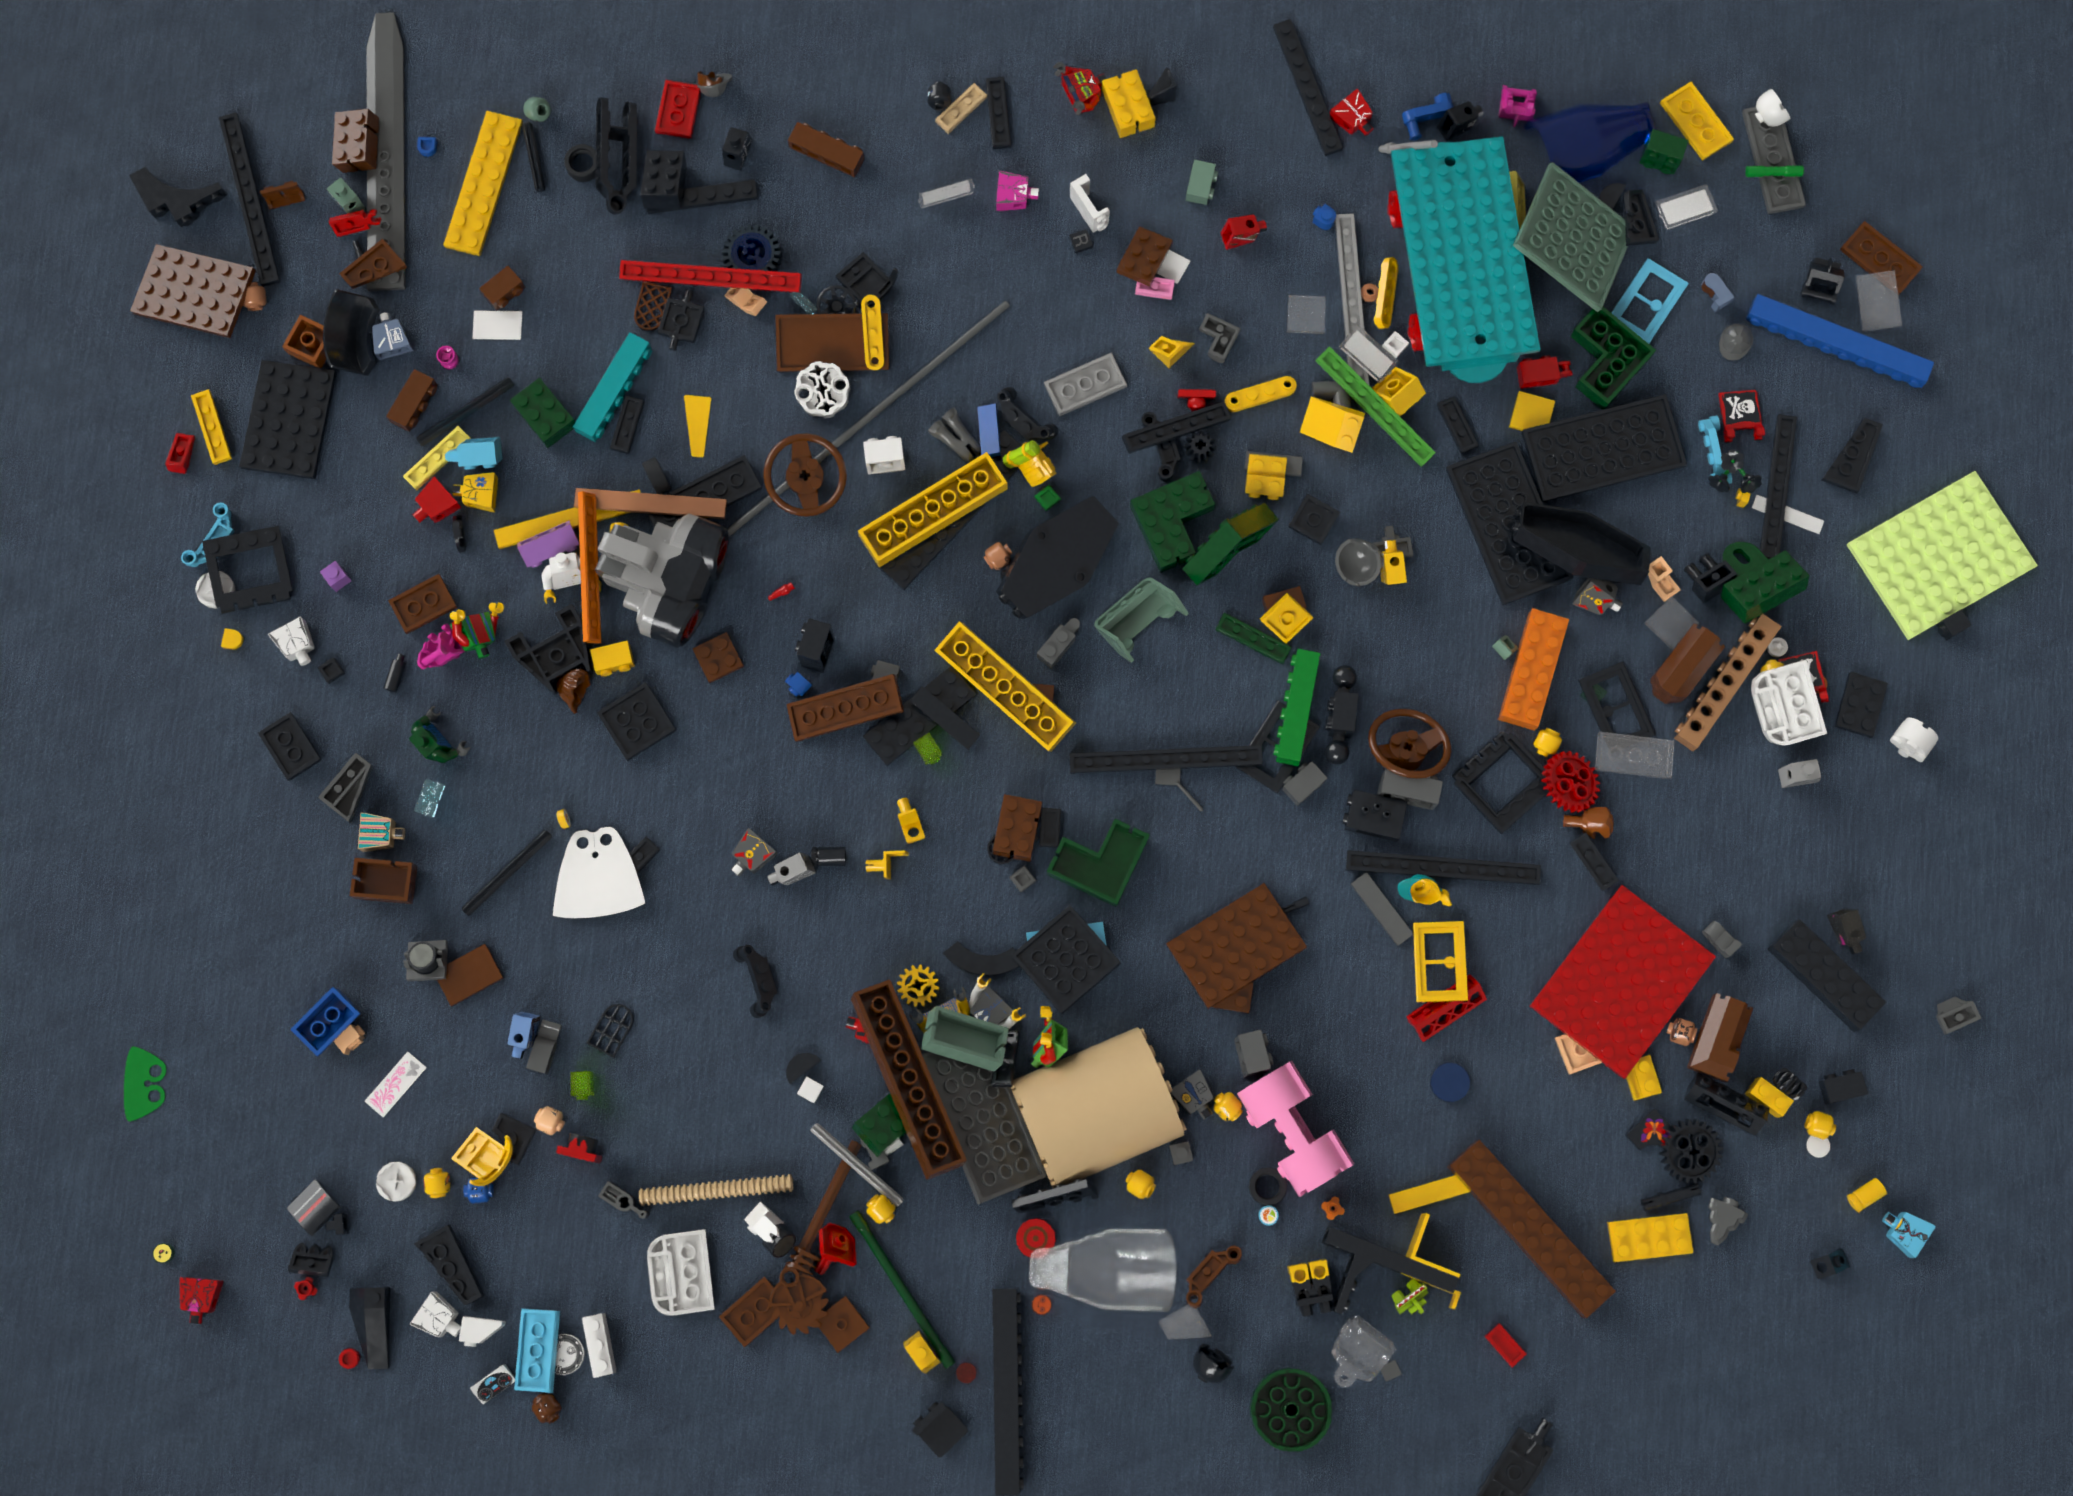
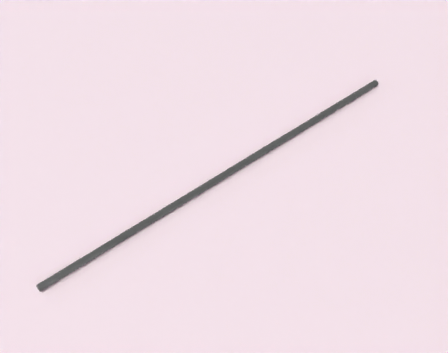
M1006 301L1000 304L838 437L832 444L836 448L841 446L1009 308V304ZM825 448L813 459L820 463L831 453ZM803 471L802 474L799 475L800 478H802L806 474L805 471ZM786 481L775 489L778 496L789 488ZM769 495L732 524L727 529L729 537L773 501Z

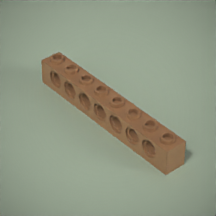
M1762 614L1758 618L1756 617L1751 620L1748 625L1751 628L1747 633L1744 631L1739 637L1738 641L1740 644L1738 647H1733L1727 655L1730 657L1726 663L1723 661L1717 669L1719 674L1716 678L1712 677L1706 685L1709 687L1706 693L1702 692L1696 700L1698 704L1695 709L1691 707L1685 715L1688 718L1684 724L1681 722L1676 728L1675 732L1677 735L1674 739L1691 751L1699 747L1782 627L1766 615ZM1754 632L1761 635V640L1754 637ZM1743 648H1749L1751 655L1745 654ZM1733 662L1740 665V670H1736L1733 667ZM1722 678H1728L1730 685H1725ZM1713 692L1719 695L1718 701L1712 698ZM1701 708H1706L1709 711V716L1703 715ZM1691 723L1698 725V731H1694L1691 728Z

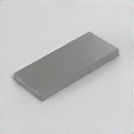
M1111 352L1045 381L1044 386L1058 415L1062 416L1126 388L1127 383Z

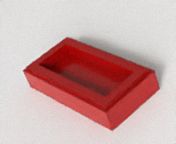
M1500 1323L1484 1336L1510 1367H1514L1527 1355Z

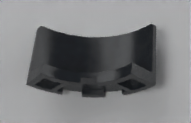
M338 289L333 292L326 310L323 326L324 352L331 368L368 376L377 361L373 354L372 342L369 341V332H372V327L380 311L373 298Z

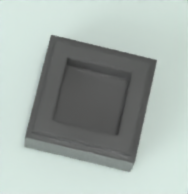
M1025 865L1009 877L1021 893L1036 882V879Z

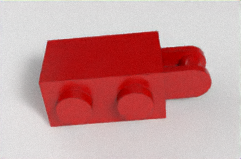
M1549 355L1542 356L1536 360H1532V358L1521 360L1517 366L1520 389L1557 384L1560 378L1573 375L1569 367L1571 362H1557V357Z

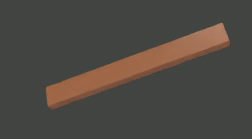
M576 488L574 507L578 508V492L584 491L596 494V510L685 516L690 513L701 518L725 519L727 505L726 499Z

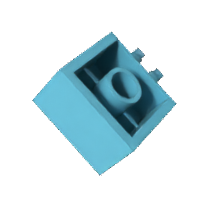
M500 437L466 439L456 449L447 451L445 459L448 462H458V466H464V469H475L479 465H483V468H493L503 459Z

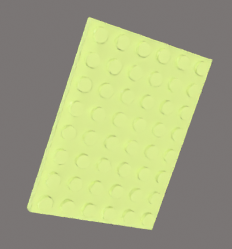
M1976 471L1846 544L1907 640L1912 639L1950 615L1966 608L2038 566Z

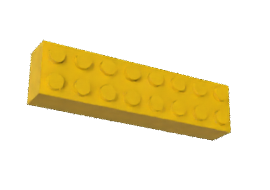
M986 452L859 529V537L878 567H881L1007 490V482Z
M959 621L935 649L942 658L1046 750L1052 752L1076 724L1072 718L964 623Z

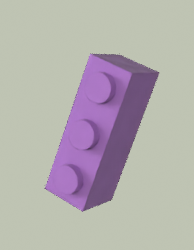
M570 521L517 543L518 550L527 568L530 566L532 568L542 564V561L555 557L558 553L564 551L571 552L580 545Z

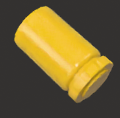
M1873 1178L1852 1192V1194L1847 1195V1199L1852 1208L1859 1213L1887 1195V1191L1877 1178Z

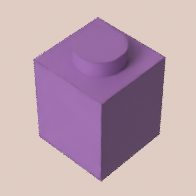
M336 561L320 571L330 587L336 592L352 581Z

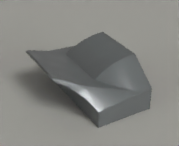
M1953 997L1937 1005L1938 1014L1936 1018L1944 1035L1982 1019L1973 1001H1964Z

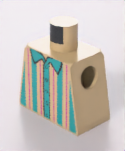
M361 813L358 849L362 852L393 848L394 839L405 838V828H395L396 823L391 818Z

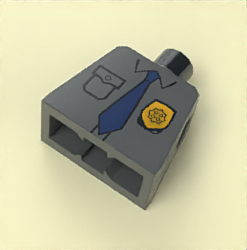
M1198 1070L1172 1088L1173 1091L1170 1095L1190 1115L1198 1111L1203 1120L1213 1114L1207 1103L1214 1098L1201 1070Z

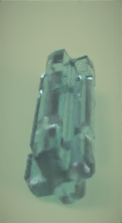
M791 293V298L807 314H814L817 311L816 306L802 293Z

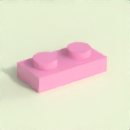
M1155 277L1150 287L1137 282L1135 295L1172 300L1175 280Z

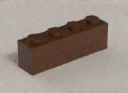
M797 122L788 139L789 148L854 178L865 159L864 152L858 146H850L840 138H832L825 131H817L807 123Z

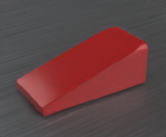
M176 433L165 462L168 471L186 474L194 445V435Z

